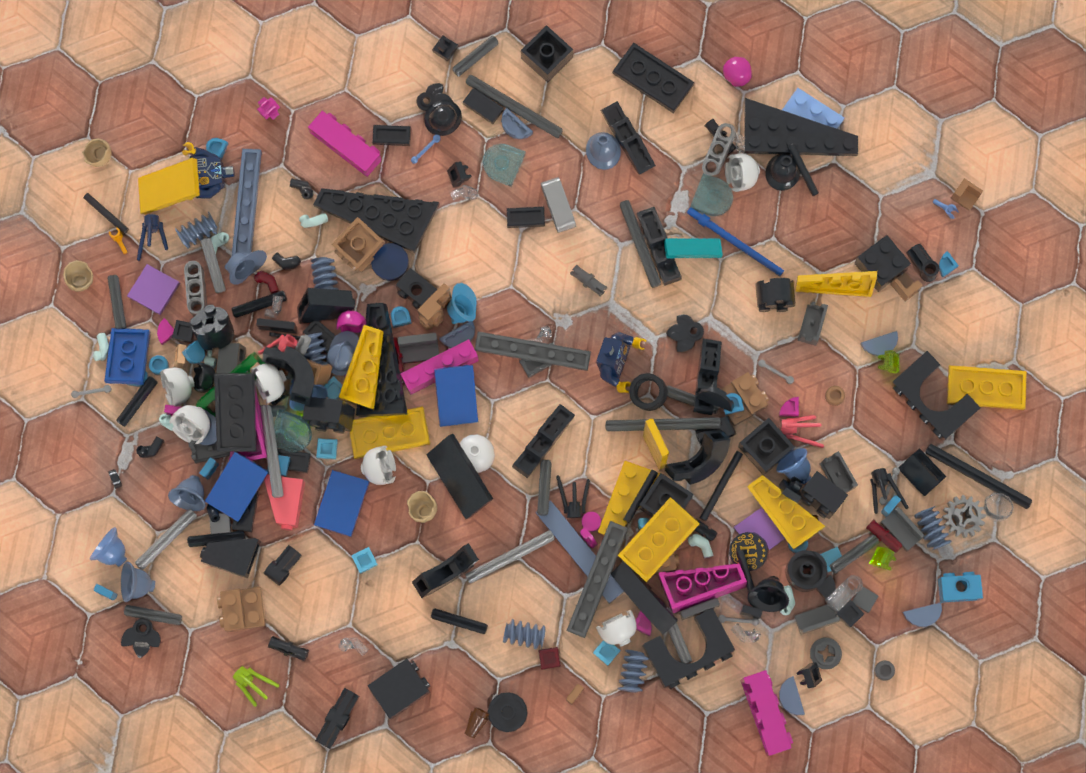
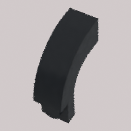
M286 346L285 352H281L277 348L265 347L262 362L287 370L294 379L290 400L309 406L313 394L314 375L307 359L300 352Z
M722 430L704 432L702 445L697 454L683 462L666 464L665 472L673 481L685 479L690 485L706 479L724 461L728 453L730 438Z
M468 543L441 564L421 573L412 581V584L420 597L424 598L465 574L474 567V564L479 559Z

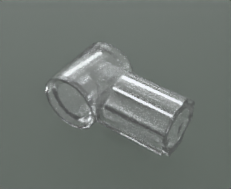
M855 575L845 579L825 599L828 607L838 612L862 589V580ZM848 582L854 585V590L849 588Z

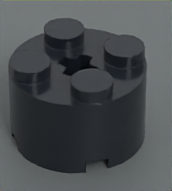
M772 278L768 283H764V280L755 284L759 312H769L771 309H776L777 312H786L788 308L795 306L793 280L790 281L789 278Z
M207 305L190 320L195 337L200 346L205 350H212L215 347L219 349L224 348L234 338V327L227 311L223 308Z
M799 551L793 555L786 566V578L789 584L798 591H813L825 581L827 563L815 551ZM804 568L810 569L809 574H804L802 572Z

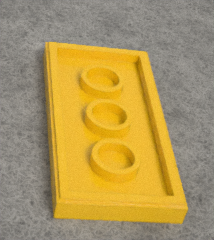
M190 158L139 177L140 214L146 215L199 196L197 159Z
M949 365L947 404L955 405L968 393L980 407L1025 410L1027 371Z
M424 407L407 409L408 415L370 416L353 420L352 431L349 432L354 459L364 458L370 449L380 446H387L385 448L387 451L395 452L430 445Z
M651 418L645 421L643 438L658 470H662L666 466L669 451L654 419Z
M670 497L617 556L647 582L700 523Z

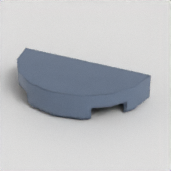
M506 107L501 120L506 134L515 139H525L533 135V131Z
M473 321L468 322L439 339L449 348L468 339L471 342L475 335Z
M895 331L861 342L860 345L864 351L876 357L885 356L891 353L897 345L898 333Z
M937 603L902 613L905 619L912 625L928 627L939 619L942 612V604Z
M792 676L781 685L779 701L782 707L789 713L796 716L805 715L794 676Z

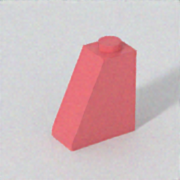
M267 475L264 481L276 523L283 530L298 528L305 487L304 480L281 477L284 495L280 498H274L272 496L270 475Z

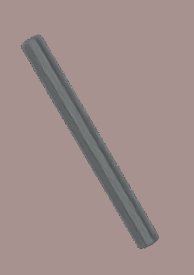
M469 75L466 79V84L470 87L475 88L505 108L507 107L510 111L556 138L561 136L563 129L477 77Z
M718 417L654 419L658 430L719 429L721 427V420ZM649 419L607 420L605 428L607 431H644L645 421Z

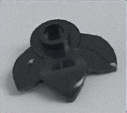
M435 83L428 86L426 92L421 93L417 97L416 103L419 109L427 111L437 101L450 100L453 102L450 96L443 93V84ZM423 99H428L429 104H425L423 102Z
M682 314L677 316L678 324L671 326L666 332L669 338L678 341L677 352L689 351L693 348L695 341L700 340L704 335V328L700 323L694 322L690 316ZM693 328H697L696 334H691Z
M143 618L138 619L132 628L125 630L121 638V646L133 645V649L139 658L148 653L150 646L159 647L161 642L160 635L153 629L151 621ZM142 625H146L147 627L146 631L141 632L140 627Z

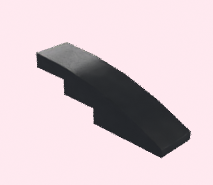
M618 101L600 110L637 173L640 175L655 167L656 165L639 133H636Z
M655 207L637 212L638 220L663 285L666 286L682 280L675 258H666L664 241L668 237Z
M704 338L702 340L693 412L713 414L714 405L699 400L696 396L700 389L717 388L721 341Z
M559 404L525 447V450L514 462L512 468L528 478L568 427L575 414Z
M624 561L611 572L612 577L662 634H665L678 621L664 606L665 603L651 590L652 587Z

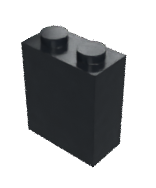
M406 658L367 685L391 720L430 693L428 690L431 687L425 677L420 678L417 673L420 669L413 660L410 662Z

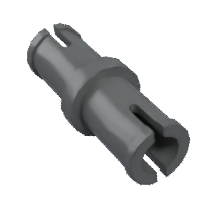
M578 265L572 269L574 271L570 272V275L582 282L585 288H590L600 297L605 293L604 290H607V286L595 279L592 273H587Z

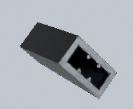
M307 288L297 306L299 324L337 319L341 313L354 310L355 299L352 298V291Z
M251 538L207 543V546L203 547L200 554L201 562L248 579L261 541Z

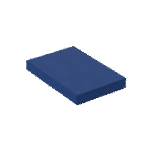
M111 328L105 383L144 385L150 330Z
M473 365L434 369L439 426L478 422Z
M234 452L205 502L238 522L269 471L240 453Z
M332 470L314 526L352 537L369 481Z

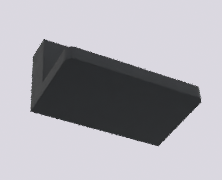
M920 448L898 467L900 472L923 496H926L947 477Z

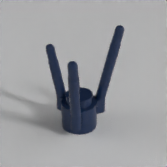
M149 214L144 216L137 261L141 259L146 232H148L147 246L150 247L152 233H156L159 229L164 248L168 250L163 222H159L158 215Z

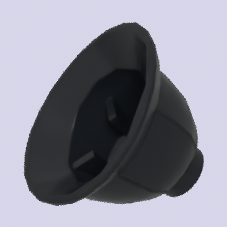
M440 100L433 103L427 109L424 123L430 133L446 136L453 133L459 127L462 113L456 103L450 100Z
M778 154L771 158L765 170L768 184L779 191H785L795 186L801 174L792 155Z
M770 576L760 581L756 587L749 591L747 596L751 606L765 612L781 611L789 604V597L785 592L784 586L776 576Z

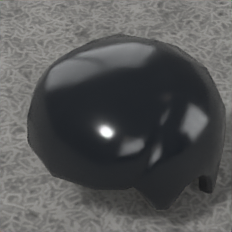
M198 362L197 365L199 367L193 369L196 373L193 378L194 389L200 393H205L215 385V370L208 364Z

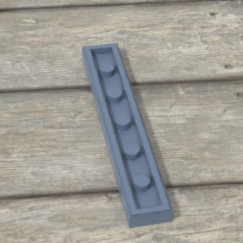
M242 149L232 256L236 253L250 254L252 252L262 151L259 149Z
M550 500L548 515L540 516L537 511L535 513L588 577L596 555ZM611 574L602 595L609 604L624 592Z

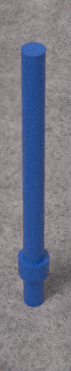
M692 207L689 208L687 214L699 221L698 224L708 227L778 276L783 274L784 270L712 222L710 217L700 214Z

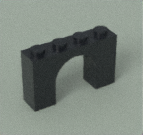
M926 351L893 381L895 385L893 389L899 396L903 394L908 399L906 403L913 411L917 409L921 413L919 417L926 425L930 423L934 427L932 431L939 439L943 437L946 440L981 407L968 393L946 411H933L923 404L920 398L921 385L941 366Z
M713 608L694 618L706 643L705 653L698 661L685 664L675 660L669 653L661 636L642 645L664 688L669 686L672 689L680 685L679 680L685 677L689 680L697 676L698 670L704 668L706 671L716 666L715 661L721 659L723 662L733 657L732 652L735 651V648Z

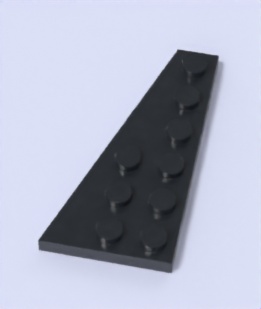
M745 98L744 154L791 155L787 146L794 143L800 155L858 156L857 135Z
M321 188L313 205L350 224L358 217L379 237L415 253L440 203Z
M367 304L366 326L383 331L374 409L357 404L356 416L408 415L387 304Z

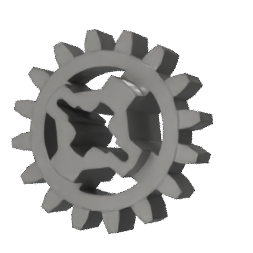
M962 495L960 500L956 496L953 498V502L949 501L947 503L949 508L945 507L943 509L947 513L942 516V519H947L944 525L950 526L949 533L952 531L956 532L955 537L962 534L963 538H966L968 533L972 537L975 535L974 530L980 532L981 528L979 526L985 525V522L981 520L986 517V514H981L984 507L977 506L980 502L979 500L975 503L972 502V496L968 500H966L965 495ZM964 504L961 509L954 508L957 505ZM964 512L966 514L965 517L967 518L965 521L962 520L963 516H961V514ZM967 524L974 525L972 528L964 529Z

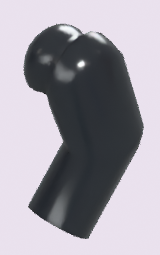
M291 178V188L299 189L304 199H311L313 197V189L309 182Z
M277 252L272 257V260L284 270L295 269L301 263V259L298 256L284 258Z
M156 436L151 445L138 446L136 453L141 458L153 457L157 455L164 440Z
M208 504L206 510L212 522L219 521V510Z

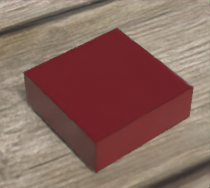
M558 647L538 650L541 670L561 667Z

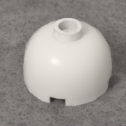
M741 153L728 156L730 159L729 162L725 163V176L727 183H732L734 187L731 188L732 191L740 192L753 187L760 173V168L751 156Z
M262 364L251 369V373L257 376L255 385L262 399H266V404L276 400L283 394L286 376L282 370L278 371L271 364Z
M175 367L167 368L160 372L162 387L166 389L167 394L165 396L169 405L177 406L185 403L191 396V387H194L192 376H188L183 369Z
M192 405L179 408L169 421L170 424L174 425L172 428L174 433L189 443L191 440L197 441L195 444L201 443L210 429V420L205 411L200 407Z
M478 434L469 435L459 443L477 473L488 470L493 464L495 458L494 447L486 437Z
M387 446L370 449L365 454L361 464L362 474L371 483L376 485L390 484L395 480V477H392V470L396 471L395 459L391 450L387 451L385 449Z
M631 610L626 611L627 616H623L621 613L603 622L604 627H596L603 641L611 645L619 644L620 647L631 642L630 638L635 634L637 623Z

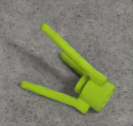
M242 666L235 672L233 679L252 705L256 707L257 703L245 687L249 685L265 700L268 697L252 683L254 679L252 675L277 688L279 684L251 668L246 669Z

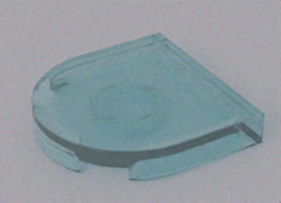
M507 144L493 145L483 156V168L491 179L512 187L526 152Z
M703 173L690 207L709 216L722 215L732 205V190L725 181Z
M282 409L277 411L274 425L277 448L292 453L305 449L312 439V431L308 423L302 417Z

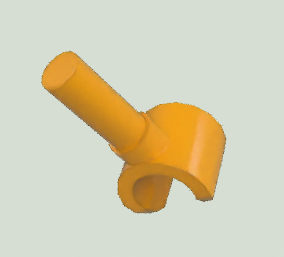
M116 227L117 235L113 236L110 231L109 235L113 241L117 242L123 254H126L128 252L122 241L123 235Z

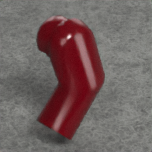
M258 271L254 275V280L257 283L263 282L268 285L270 294L279 292L273 275L265 271Z

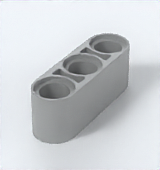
M724 123L718 127L702 165L705 174L712 176L717 175L721 171L736 135V129L732 124ZM724 127H729L731 129V134L729 137H724L722 135V130ZM718 144H721L724 148L721 155L715 153V147ZM710 162L716 164L714 172H710L707 168Z
M559 177L542 182V191L557 232L560 233L575 228L576 223Z
M189 261L184 267L187 308L194 317L207 306L205 273L201 265L197 261ZM192 269H199L195 275L190 274ZM194 287H200L197 293H192ZM202 305L199 311H193L194 306Z

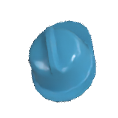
M457 283L454 286L452 299L447 305V312L451 317L452 324L464 323L466 321L472 322L476 318L477 300L475 293L464 283Z

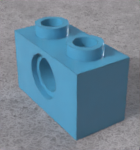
M964 572L963 576H955V573H945L943 577L938 579L940 603L979 601L983 599L981 575H975V572ZM957 582L963 583L965 587L963 592L956 589Z

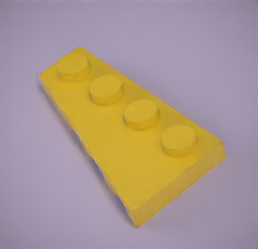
M877 271L798 275L795 292L871 297L877 280Z
M366 325L363 326L339 398L374 409L383 331Z
M626 460L624 461L598 534L605 535L610 521L624 527L627 525L623 518L648 477L650 469Z
M760 476L747 486L794 550L826 527L798 503L783 495L780 489L765 476Z

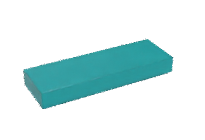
M669 238L664 241L666 258H722L723 256L720 238Z

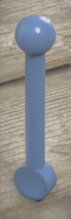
M434 135L433 140L417 156L411 158V162L416 164L418 159L434 143L440 142V136Z

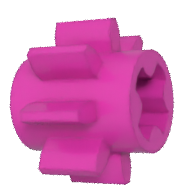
M263 97L257 102L260 106L257 110L266 120L269 117L274 120L280 115L277 111L280 106L272 97L268 100Z

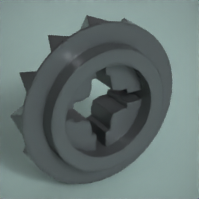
M820 638L813 643L810 649V658L813 662H817L819 668L832 669L839 664L842 658V650L835 640ZM828 646V652L834 656H828L825 662H823V655L818 653V651H824Z

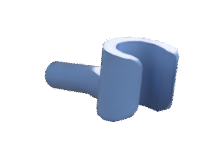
M936 199L933 200L935 205L945 210L950 219H955L954 215L951 214L952 211L959 213L955 205H946Z

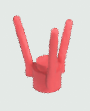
M287 334L286 336L281 335L276 341L266 347L273 348L279 344L278 349L281 352H285L286 346L295 349L298 342L293 336ZM265 347L258 352L259 355L263 354Z
M815 415L782 419L781 432L788 439L824 448V445L793 435V433H797V427H821V423H797L799 421L816 419Z

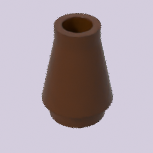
M475 707L470 712L465 734L475 739L476 735L489 720V713Z

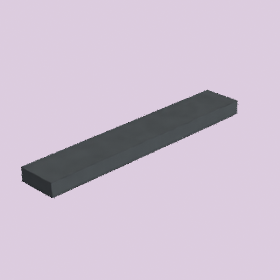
M479 331L474 349L478 352L588 371L591 351Z
M610 521L566 631L583 638L586 637L629 528Z

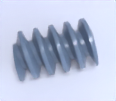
M208 212V218L201 215V222L195 218V225L191 222H187L188 228L181 225V232L175 228L183 245L188 249L190 248V242L194 245L197 244L196 238L200 241L204 239L203 235L210 238V231L215 235L217 234V226L210 212Z
M319 257L310 260L313 263L311 269L314 270L312 272L314 288L339 290L333 287V285L338 283L336 280H332V278L337 276L336 273H331V271L336 269L335 266H330L331 263L335 262L334 259Z
M322 332L308 335L311 338V343L304 357L318 364L328 365V362L322 361L327 357L326 354H321L325 347L319 346L324 340L317 338L322 335Z
M934 507L918 512L914 517L915 519L921 518L917 524L918 526H924L920 530L922 533H927L923 539L930 540L926 545L927 548L935 550L950 544L952 541L944 539L949 534L941 532L945 528V525H939L943 519L936 518L935 516L940 512L933 511Z
M512 619L509 624L506 623L503 643H506L510 638L511 645L518 640V646H522L525 641L527 648L533 643L534 649H537L539 645H541L542 649L546 632L545 626L543 625L538 630V625L535 624L531 629L529 622L523 627L522 621H519L516 626L514 619Z
M625 650L629 656H624V660L628 663L622 664V668L627 671L620 674L625 679L619 680V683L624 687H619L618 690L632 693L642 692L643 689L638 687V684H644V681L639 677L646 676V673L642 672L641 669L647 668V665L642 662L649 660V658L642 652Z

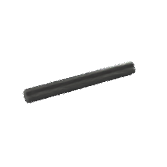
M629 200L622 201L620 208L652 288L661 285V281Z

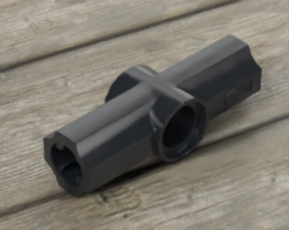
M344 688L335 706H332L324 720L325 724L315 740L316 742L331 749L340 731H343L351 716L350 713L358 701L359 695Z

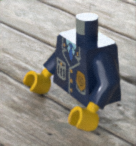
M190 142L183 144L189 151L183 150L182 154L187 156L191 153L192 156L190 158L197 159L200 195L196 196V198L211 199L221 189L225 188L224 178L235 177L234 167H223L221 158L207 150L194 147Z
M621 332L613 334L610 338H604L596 363L600 371V377L614 387L617 386L619 393H629L625 386L630 387L631 383L629 381L620 382V376L631 347L630 345L632 344L633 348L644 350V348L640 347V342H646V339L633 338V336Z

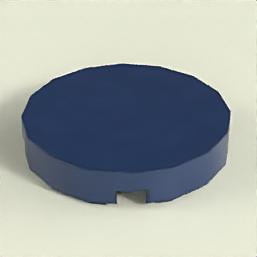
M393 243L384 244L373 256L374 260L371 262L374 273L386 281L398 280L406 273L409 266L406 251L401 246Z

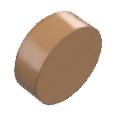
M831 386L826 391L825 399L828 404L838 406L844 401L845 392L839 386Z

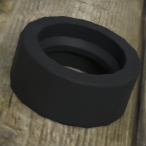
M644 373L634 378L630 384L629 394L634 405L642 410L653 411L663 406L667 400L668 390L667 385L661 378L654 374ZM646 381H653L659 387V395L652 403H644L638 397L639 387Z

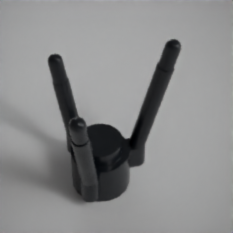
M885 468L876 469L871 472L872 479L870 481L875 514L878 513L876 485L881 489L883 499L886 500L887 495L884 486L888 485V481L896 495L901 499L904 508H909L894 483L891 473L887 474Z
M557 475L556 479L564 506V514H567V518H582L583 513H586L585 506L590 480H586L581 505L580 502H577L576 482L572 483L573 502H569L568 506L560 476Z

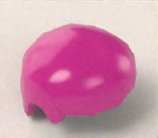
M732 57L724 64L723 75L732 86H744L749 83L752 77L751 65L743 57Z
M348 310L341 313L338 317L336 329L338 330L340 327L342 332L348 330L359 333L362 332L363 326L366 325V320L359 312Z

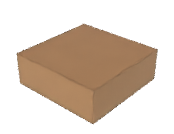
M577 684L566 698V701L573 705L584 688Z

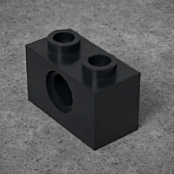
M411 268L396 284L397 294L404 300L408 298L412 301V306L417 310L437 290ZM419 288L422 290L420 295L412 294L414 289Z

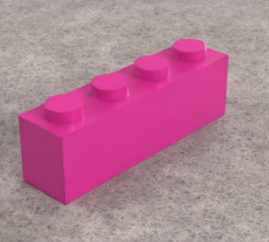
M322 110L308 126L310 134L366 177L381 162L380 151L374 146L369 147L365 144L366 141L357 134L355 136L352 134L351 129L344 123L342 125L339 124L337 118L331 113L326 114Z
M468 339L400 375L410 395L435 383L434 369L471 365L478 362L479 359Z

